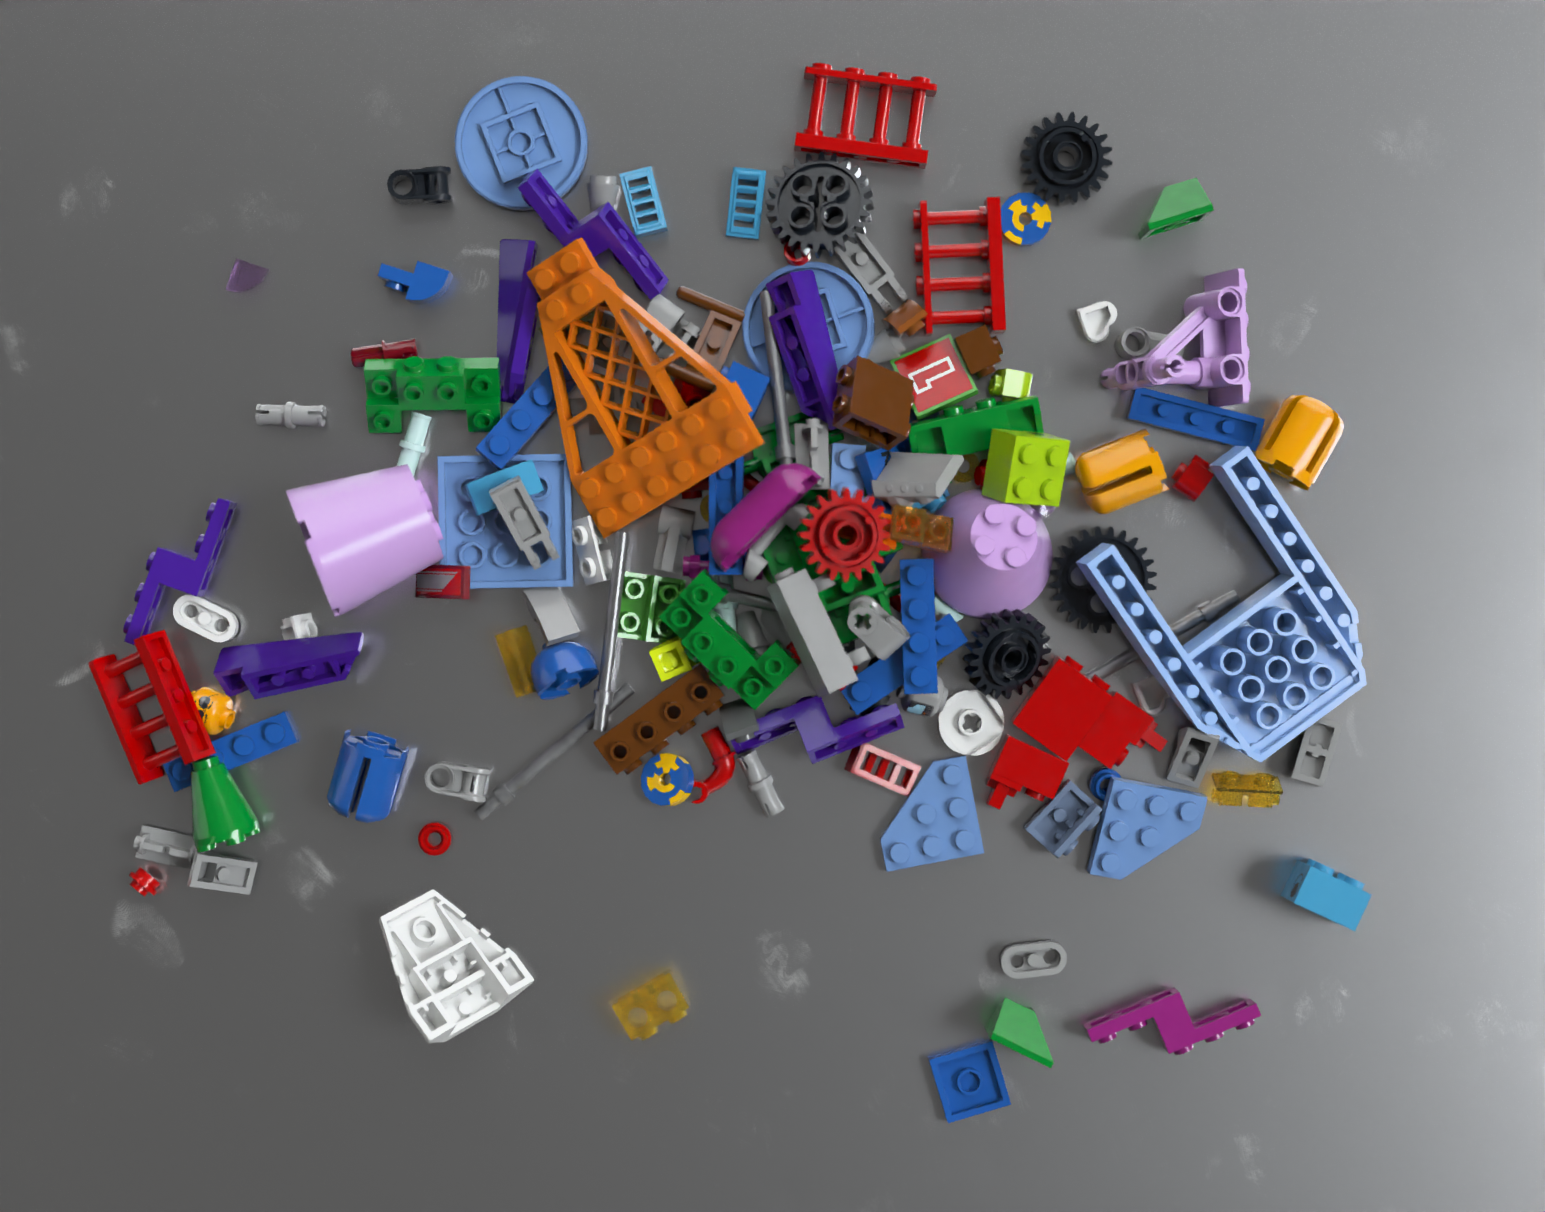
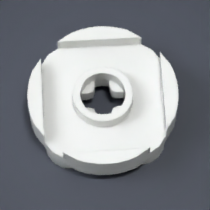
M962 690L951 695L946 700L942 712L938 714L939 734L944 743L955 752L963 755L979 756L992 750L1001 739L1004 729L1002 708L992 696H985L978 690ZM966 714H969L971 717L976 715L979 717L980 720L976 723L978 727L976 731L973 732L970 728L963 729L962 725L965 723L964 716Z

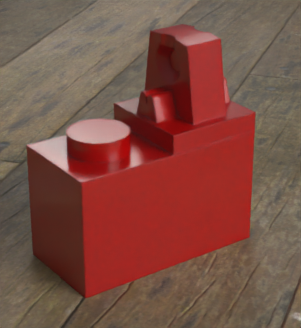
M1112 691L1111 694L1114 698L1078 745V748L1106 768L1111 769L1113 765L1120 766L1129 753V750L1126 749L1128 744L1142 748L1147 743L1158 752H1161L1168 741L1154 731L1158 724L1154 722L1153 717L1118 692Z
M1006 734L987 774L989 779L986 785L992 787V791L986 804L1000 810L1006 796L1009 795L1014 798L1016 792L1021 791L1022 786L1027 787L1024 794L1043 802L1045 796L1054 799L1070 763Z

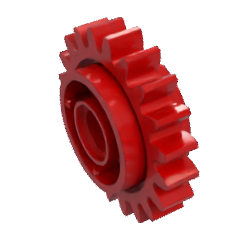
M842 487L838 497L835 490L828 489L829 499L827 501L817 495L818 508L808 505L805 507L811 514V518L799 519L802 524L807 526V530L797 532V536L807 539V542L802 544L799 550L811 551L805 562L812 564L818 561L815 567V572L818 574L823 573L828 568L827 578L830 580H834L838 572L843 582H848L850 572H852L855 579L861 580L862 568L873 574L874 569L871 562L884 563L883 558L878 553L880 550L890 551L891 549L883 543L884 538L893 536V533L883 530V527L888 525L891 520L889 518H879V515L882 514L885 508L882 505L872 508L875 501L874 496L869 495L862 501L863 490L856 489L851 497L849 488ZM849 525L852 530V537L848 542L841 544L838 540V531L841 527Z

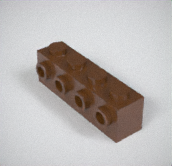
M702 663L593 742L616 775L621 771H624L626 775L630 774L643 764L639 758L647 752L651 751L653 755H656L669 745L666 738L677 731L680 736L696 725L693 720L703 711L708 716L723 705L720 699L725 694L708 676V671Z

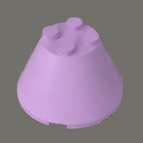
M972 489L959 493L947 500L946 504L931 517V526L927 528L928 533L922 539L921 557L922 559H933L934 591L954 610L979 619H991L992 613L1002 618L1004 609H1008L1013 614L1016 609H1025L1043 591L1052 569L1053 550L1045 524L1030 505L1004 503L982 495V490Z

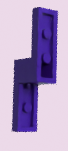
M538 168L528 174L517 187L526 204L534 208L541 217L545 228L556 236L563 245V248L578 238H583L593 257L610 248L615 260L626 268L633 277L636 287L644 292L650 300L661 293L669 279L609 202H606L578 221Z
M218 498L216 503H211L206 514V521L209 522L205 535L200 534L195 545L194 552L198 553L196 559L162 547H157L156 552H151L145 568L149 571L145 584L140 583L135 593L134 601L138 602L133 615L130 614L127 617L123 627V633H126L124 642L135 645L133 640L149 634L165 586L197 597H204L237 503Z
M818 695L814 697L806 696L799 699L792 706L784 709H773L767 712L764 717L757 719L759 731L754 732L755 737L741 743H736L735 739H733L731 743L736 754L739 755L799 731L811 763L815 764L905 728L895 703L890 706H878L870 714L860 718H848L840 726L833 728L822 698L818 697Z

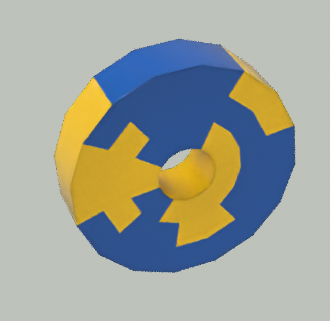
M1030 192L1017 193L1009 197L1002 205V236L1010 243L1017 246H1031L1040 242L1048 233L1051 225V211L1047 203L1040 196ZM1021 214L1028 215L1030 217V224H1021L1019 216Z
M662 753L650 758L641 774V787L645 796L652 803L660 806H676L684 802L691 794L694 785V773L690 764L683 757L672 753ZM667 774H669L671 778V781L668 785H666L664 782V778Z

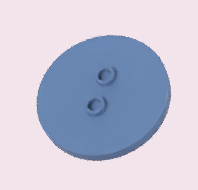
M513 76L497 80L485 86L470 99L457 123L455 153L463 176L481 197L502 208L520 211L533 210L534 208L523 200L521 192L517 187L528 174L538 168L559 197L562 198L575 185L584 169L588 154V135L579 109L572 99L560 88L539 78Z
M812 261L802 266L787 265L771 273L757 286L749 298L744 311L742 336L747 355L759 373L769 377L760 292L768 290L766 287L767 283L788 273L810 269L815 274L838 371L856 356L868 358L875 336L874 313L866 293L852 276L833 265ZM774 303L775 314H776V313H778L779 311H778V309H777V307H776V305H775V303ZM780 352L784 390L795 393Z

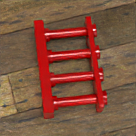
M813 63L812 67H805L804 79L813 81L807 129H804L803 133L796 132L794 151L818 155L820 152H823L825 156H832L836 153L840 158L925 169L929 150H923L922 145L919 144L925 96L935 97L937 84L931 83L929 78L913 76L911 80L898 79V75L891 72H879L878 76L867 75L865 70L855 67H847L845 71L832 70V66L825 63ZM827 83L846 85L840 133L836 134V138L823 136V131H820ZM860 87L879 90L873 138H869V142L857 141L856 136L853 135ZM892 92L912 94L906 142L902 143V147L889 145V140H886Z
M1000 196L987 197L984 201V206H979V210L927 212V200H920L918 209H913L912 217L913 229H919L920 242L914 243L915 263L921 262V276H916L915 281L916 296H922L923 309L927 313L926 318L922 320L925 324L922 328L924 329V337L933 334L932 325L984 323V325L990 326V334L1004 333L1006 331ZM979 223L980 227L985 226L986 239L980 240V243L929 245V225ZM981 256V260L987 259V273H982V276L930 278L929 259ZM982 290L983 293H988L989 306H983V309L932 312L931 292Z
M165 629L133 640L137 652L118 661L114 654H110L88 663L139 785L164 776L161 765L182 757L184 764L187 765L216 753ZM143 664L150 683L130 691L123 673ZM156 695L163 714L143 722L136 703ZM169 726L176 744L156 753L149 734Z

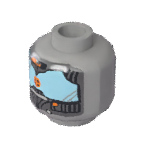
M937 676L938 693L904 694V685L899 687L896 696L901 698L903 710L928 718L934 716L936 712H942L946 704L948 688L944 686L941 677Z

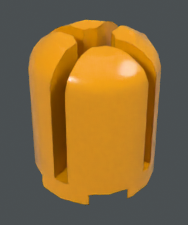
M1291 395L1281 404L1254 452L1255 457L1268 473L1271 474L1273 471L1277 475L1290 480L1289 484L1308 491L1310 486L1315 483L1343 433V421L1325 403L1305 395Z
M1146 428L1086 451L1077 458L1075 475L1078 482L1081 483V491L1087 504L1095 512L1109 514L1169 490L1164 483H1161V480L1166 479L1167 476L1158 451H1155L1153 447L1149 448L1147 440L1145 441L1144 439L1145 436L1150 435Z

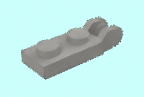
M855 232L857 244L847 240L844 242L846 246L845 252L840 250L838 246L834 247V252L868 296L871 295L882 312L888 315L892 312L891 305L878 291L880 287L888 283L895 297L902 303L907 301L909 297L894 278V272L865 234Z
M519 475L489 490L491 498L520 551H524L534 570L541 567V561L531 546L541 540L548 556L552 560L560 557L550 538V532Z

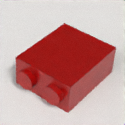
M1057 655L1011 717V721L1018 728L1067 762L1114 697L1108 691L1111 685L1095 674L1090 679L1081 672L1084 666L1069 655L1065 659Z

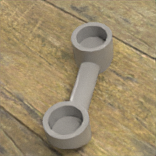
M805 504L794 505L748 550L743 568V577L752 583L767 565L768 561L761 555L785 525H788L795 531L801 524L799 519L806 518L809 514Z

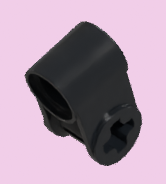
M432 166L422 169H401L390 174L387 180L388 191L399 204H446L453 201L452 196L449 195L448 175L451 174L450 167ZM436 179H437V183H438V191H437V192H436V182H435ZM409 180L412 182V189L405 195L397 194L395 192L397 182Z

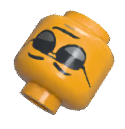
M202 687L197 691L191 692L209 735H217L224 729L230 728L235 719V711H233V701L228 695L210 687Z

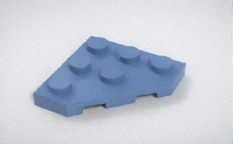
M966 755L932 761L889 827L886 828L880 837L887 872L984 853Z
M1111 776L1087 866L1088 873L1122 880L1199 830L1208 797L1203 793Z

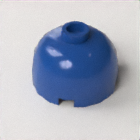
M563 641L549 646L544 643L542 645L543 650L536 655L531 664L533 686L542 700L566 696L570 694L567 690L568 688L579 683L581 689L599 675L597 664L590 651L582 644L573 641Z

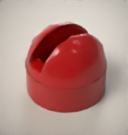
M789 241L785 244L784 256L789 265L802 266L810 261L811 250L806 257H803L801 253V258L796 259L795 252H791L788 246Z

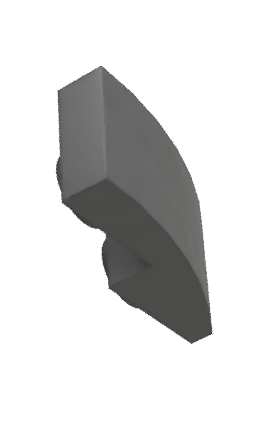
M743 698L725 703L719 707L727 741L735 739L736 743H741L755 737L754 732L759 731V723L755 710Z

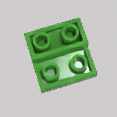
M625 571L617 637L664 643L677 636L659 616L685 589L686 580Z

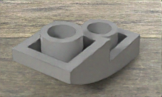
M533 587L523 590L522 594L534 622L537 621L547 646L579 636L578 626L558 587Z

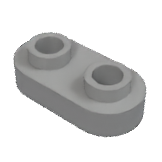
M1052 940L1013 944L1006 947L1000 956L1002 970L1013 979L1055 975L1060 973L1067 964L1065 949L1058 942ZM1052 951L1055 953V959L1049 963L1045 962L1043 959L1044 954ZM1014 955L1022 957V963L1019 966L1011 965L1010 961Z

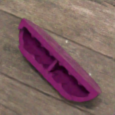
M798 463L780 465L768 473L719 521L711 536V552L716 564L724 573L822 479L817 472L806 465Z

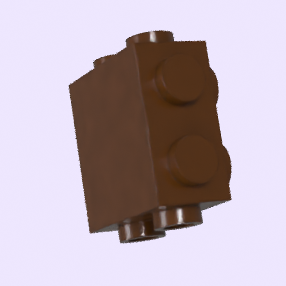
M856 356L847 365H843L836 376L838 388L837 395L832 404V411L834 412L832 426L886 450H890L901 441L906 440L911 430L909 418L910 410L914 403V396L912 395L914 381L896 371L889 370L873 363L870 359Z

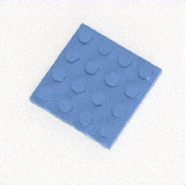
M566 454L515 455L504 468L506 469L532 459L544 491L530 497L551 535L550 538L560 557L552 560L548 556L541 540L531 546L541 561V567L536 570L533 569L524 551H520L499 510L496 509L477 516L465 487L467 483L500 470L482 455L437 456L439 527L444 538L439 541L443 554V559L439 561V565L471 566L470 589L574 587L572 482L570 480Z

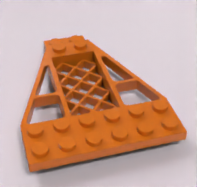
M583 238L574 240L526 272L542 301L537 303L570 480L603 538L609 537L616 531H619L765 443L748 414L753 410L737 382L732 383L620 290L614 279L598 266ZM595 310L593 324L580 320ZM604 310L612 312L616 319L614 330L601 326ZM638 321L670 346L675 353L661 362ZM579 327L591 330L589 346L576 343ZM600 333L612 337L610 353L597 349ZM621 340L628 341L633 348L631 359L618 355ZM579 351L587 353L586 362H584ZM595 356L608 360L605 375L593 372ZM680 357H683L717 387L714 393L690 408H687L665 370L666 366ZM561 358L587 402V408L573 418ZM616 362L629 366L627 382L614 378ZM638 369L646 371L650 378L648 388L635 385ZM595 380L604 382L602 391ZM612 385L625 389L622 404L609 400ZM633 392L646 395L643 411L630 407ZM654 398L662 400L667 407L665 418L651 414ZM612 409L621 412L619 421ZM593 414L611 443L614 452L612 456L584 472L581 467L574 424ZM629 414L642 418L639 433L626 430ZM650 421L662 424L648 433ZM629 438L634 439L636 441L631 443Z

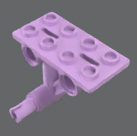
M1236 268L1205 276L1204 293L1191 295L1184 303L1183 310L1186 318L1145 357L1121 361L1115 368L1105 369L1101 373V377L1108 376V379L1101 380L1102 385L1106 389L1118 387L1121 390L1127 391L1161 384H1189L1196 390H1208V404L1212 406L1225 407L1248 403L1251 384L1248 379L1250 351L1247 346L1248 314L1246 312L1245 299L1247 281L1244 269ZM1200 332V357H1194L1191 361H1184L1182 357L1176 355Z

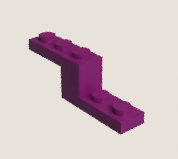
M1173 987L1086 1023L1083 1027L1091 1042L1098 1041L1099 1044L1116 1038V1032L1128 1028L1129 1031H1134L1148 1024L1147 1020L1151 1018L1163 1048L1168 1054L1174 1052L1175 1055H1181L1194 1048L1192 1044L1205 1039L1206 1043L1213 1042L1224 1036L1223 1032L1235 1027L1236 1030H1241L1255 1023L1254 1019L1260 1017L1261 1013L1257 1004L1253 1000L1248 999L1192 1022L1180 992Z

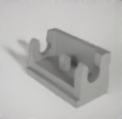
M1322 717L1305 730L1291 778L1324 788L1343 723Z

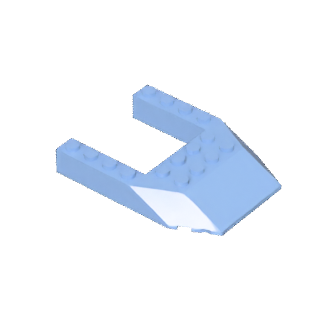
M1234 446L1209 466L1281 573L1182 646L1113 544L1101 543L1076 561V564L1148 670L1195 728L1206 734L1220 735L1219 741L1261 763L1367 683L1365 669L1361 662L1363 651L1362 643L1358 639L1357 623H1359L1356 608L1249 446Z

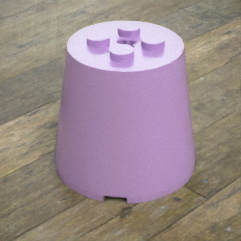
M408 464L286 491L335 618L443 559L439 541L444 538L432 513L431 502L427 492L424 491L420 479L415 481Z

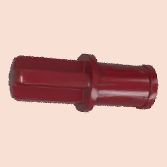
M415 338L390 343L381 340L382 344L352 348L350 353L352 364L356 368L364 367L366 359H406L413 356L418 357Z

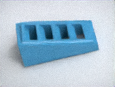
M648 166L619 174L635 237L638 239L668 231L652 167ZM644 177L648 178L649 183L629 188V181ZM651 190L652 195L632 199L631 194ZM654 202L655 208L639 212L635 211L636 206ZM657 214L658 220L639 225L638 219Z
M733 167L726 237L759 240L766 180L765 170ZM739 179L758 181V187L738 185ZM737 193L757 195L756 201L737 199ZM736 207L755 209V215L737 213L735 210ZM734 220L754 222L753 228L734 226Z

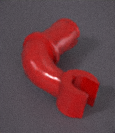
M718 726L701 734L714 760L711 763L714 766V771L705 780H694L693 787L702 788V796L692 801L695 804L702 803L709 794L727 785L734 773V755L736 753L735 751L731 752Z

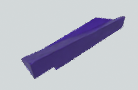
M502 239L500 241L497 357H499L501 402L515 404L524 394L539 315L537 303L541 301L538 292L526 273L534 268L538 245L536 241Z
M811 269L791 272L766 284L779 311L770 316L769 320L801 412L809 417H818L828 423V428L831 430L838 429L832 426L834 417L832 404L837 395L838 384L836 383L838 368L815 274Z
M362 632L224 647L220 651L213 674L229 697L249 690L254 699L346 680L354 660L360 654L364 636Z

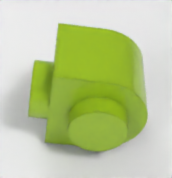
M1005 368L996 370L997 372L990 379L989 394L1002 398V402L1030 395L1033 374Z

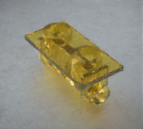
M527 625L495 635L516 698L536 692L531 678V664L537 654Z
M1235 771L1212 773L1216 789H1212L1211 800L1212 802H1218L1220 806H1242L1243 795L1248 796V807L1272 808L1273 805H1279L1280 794H1283V789L1278 776H1273L1269 773L1242 775Z

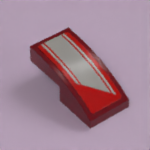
M431 565L416 573L415 598L470 599L471 566Z

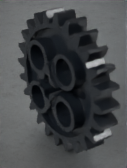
M820 152L818 160L813 161L809 153L806 154V163L804 164L795 158V168L793 170L783 166L785 177H774L778 188H768L769 195L773 199L765 202L767 209L771 210L766 214L768 221L773 223L770 227L773 234H779L780 243L785 244L789 241L788 246L791 252H794L800 246L803 257L808 255L810 249L814 250L816 258H820L822 250L825 249L829 256L833 257L834 247L836 246L845 252L846 246L844 242L847 240L857 244L855 232L866 233L862 222L872 221L871 215L867 211L874 209L873 201L870 200L873 197L872 189L867 187L869 184L867 176H860V167L857 165L851 168L848 158L839 164L836 153L828 161L825 159L823 152ZM823 178L821 193L824 202L820 206L822 224L821 230L816 232L818 215L815 208L819 206L818 181ZM841 185L845 187L839 193L834 194L830 192L835 186ZM802 186L812 187L807 193H797ZM806 216L810 218L805 224H795L800 217ZM839 216L843 218L838 224H828V221L833 217Z
M1099 526L1094 527L1093 536H1090L1085 529L1081 530V541L1074 536H1070L1069 541L1072 547L1068 548L1067 546L1060 545L1059 549L1064 554L1063 558L1053 557V561L1059 567L1058 569L1050 570V574L1056 576L1057 581L1048 584V587L1057 588L1059 593L1055 594L1051 599L1052 601L1062 600L1063 604L1057 611L1062 613L1069 610L1071 613L1068 616L1067 622L1071 623L1079 618V629L1081 630L1088 623H1091L1092 633H1097L1100 625H1103L1105 633H1111L1112 624H1115L1122 631L1107 608L1100 613L1092 609L1091 599L1097 593L1088 580L1081 586L1075 585L1072 582L1071 573L1078 567L1076 561L1101 543L1113 544L1147 593V590L1157 589L1155 585L1148 583L1149 578L1157 576L1156 572L1147 571V567L1154 560H1143L1142 556L1147 551V548L1143 547L1136 550L1134 547L1138 538L1134 537L1128 542L1125 541V530H1122L1117 537L1114 536V529L1111 526L1107 528L1105 535H1102Z

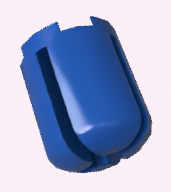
M352 729L346 730L327 793L329 806L339 815L349 818L350 813L356 810L359 801L355 817L356 821L369 823L383 820L391 812L409 747L403 751L395 746L396 739L383 734L368 731L367 736L364 737L350 736Z

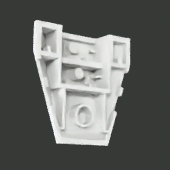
M434 889L379 919L408 1015L428 1043L446 1042L493 1015L534 981L513 951L509 948L504 950L489 938L490 933L483 928L479 930L465 919L466 914Z

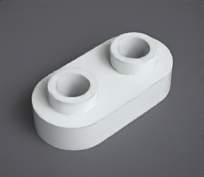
M184 595L174 604L173 616L178 624L214 642H227L234 638L238 632L239 623L237 617L231 611L202 597ZM190 605L196 606L198 610L197 615L193 618L187 613ZM221 619L227 622V629L224 632L219 631L217 628V623Z

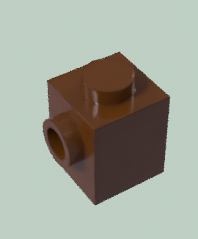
M986 325L954 338V342L971 376L976 374L979 380L997 372L995 366L1001 362L1000 355L1004 353L998 338L990 336Z

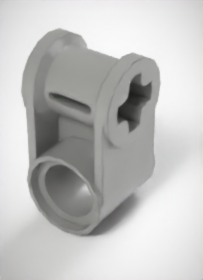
M660 294L655 296L645 309L671 332L685 315L684 310ZM639 321L638 323L646 337L647 335L651 336V344L657 354L664 341Z
M866 595L857 596L849 604L848 627L881 660H886L910 638L908 631L900 621L891 616L872 597Z
M437 762L426 771L425 784L427 788L435 793L455 796L456 798L468 801L485 802L486 797L483 793L486 777L491 774V769L468 764L460 765L449 762ZM442 768L448 772L450 780L447 785L438 786L433 782L432 773L435 769ZM475 776L474 790H472L473 777Z

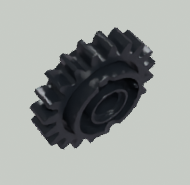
M1060 112L1056 113L1054 124L1047 117H1044L1042 120L1044 129L1035 125L1031 129L1036 138L1026 137L1024 139L1025 145L1031 149H1025L1020 152L1021 157L1029 159L1028 162L1021 165L1020 169L1022 171H1031L1025 183L1037 182L1033 191L1034 194L1039 193L1043 189L1046 190V202L1053 195H1057V203L1060 206L1066 196L1069 197L1072 205L1077 203L1078 194L1084 200H1088L1090 198L1088 188L1095 192L1101 189L1096 179L1106 181L1109 177L1102 168L1111 167L1113 162L1105 159L1103 156L1108 155L1112 151V147L1101 146L1108 136L1107 134L1095 135L1099 127L1098 123L1090 128L1086 127L1088 120L1086 115L1079 123L1075 122L1074 112L1070 113L1067 121L1063 120ZM1062 151L1071 153L1074 157V165L1063 166L1058 161V153Z
M1004 609L1002 618L992 613L991 624L981 620L980 625L983 630L981 632H971L972 636L976 639L975 642L965 643V647L972 652L962 657L969 664L965 667L964 672L970 676L968 681L985 696L990 694L994 699H998L1002 694L1005 698L1010 699L1012 690L1022 695L1023 684L1032 688L1034 684L1031 678L1033 676H1043L1041 671L1038 670L1039 666L1049 664L1042 657L1052 650L1045 644L1050 640V636L1044 632L1046 627L1030 613L1025 614L1020 609H1016L1014 614L1008 609Z

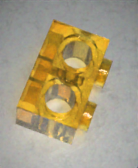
M671 968L616 999L612 1004L613 1010L631 1041L637 1037H640L641 1041L651 1037L659 1031L656 1026L667 1020L670 1024L679 1021L687 1015L686 1009L690 1007V1001ZM663 991H671L675 994L677 1001L673 1006L665 1007L658 1001V995ZM634 1008H642L647 1012L648 1019L643 1023H635L631 1020L629 1012Z

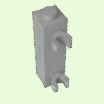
M791 567L774 575L776 583L766 588L818 697L828 695L857 681L858 678L853 666L870 659V656L865 646L846 654L818 595V592L835 585L834 580L828 579L827 573L811 580L806 568L795 573Z

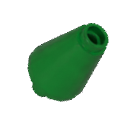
M218 755L192 762L194 769L191 771L192 836L197 852L216 848V844L225 842L226 846L235 845L246 841L248 836L260 833L257 817L224 762L219 761Z

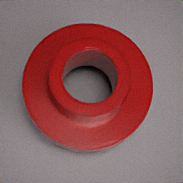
M438 822L425 825L418 835L420 848L426 854L432 856L441 855L446 852L452 841L450 830L444 824ZM435 832L441 836V842L438 845L430 842L429 837L431 833Z
M141 867L135 873L131 871L129 874L133 879L129 884L144 897L148 893H151L153 896L157 894L155 890L160 885L157 880Z

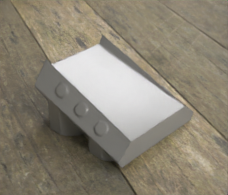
M890 452L891 459L877 480H871L874 497L888 503L896 513L905 511L917 502L924 505L939 499L964 462L963 455Z

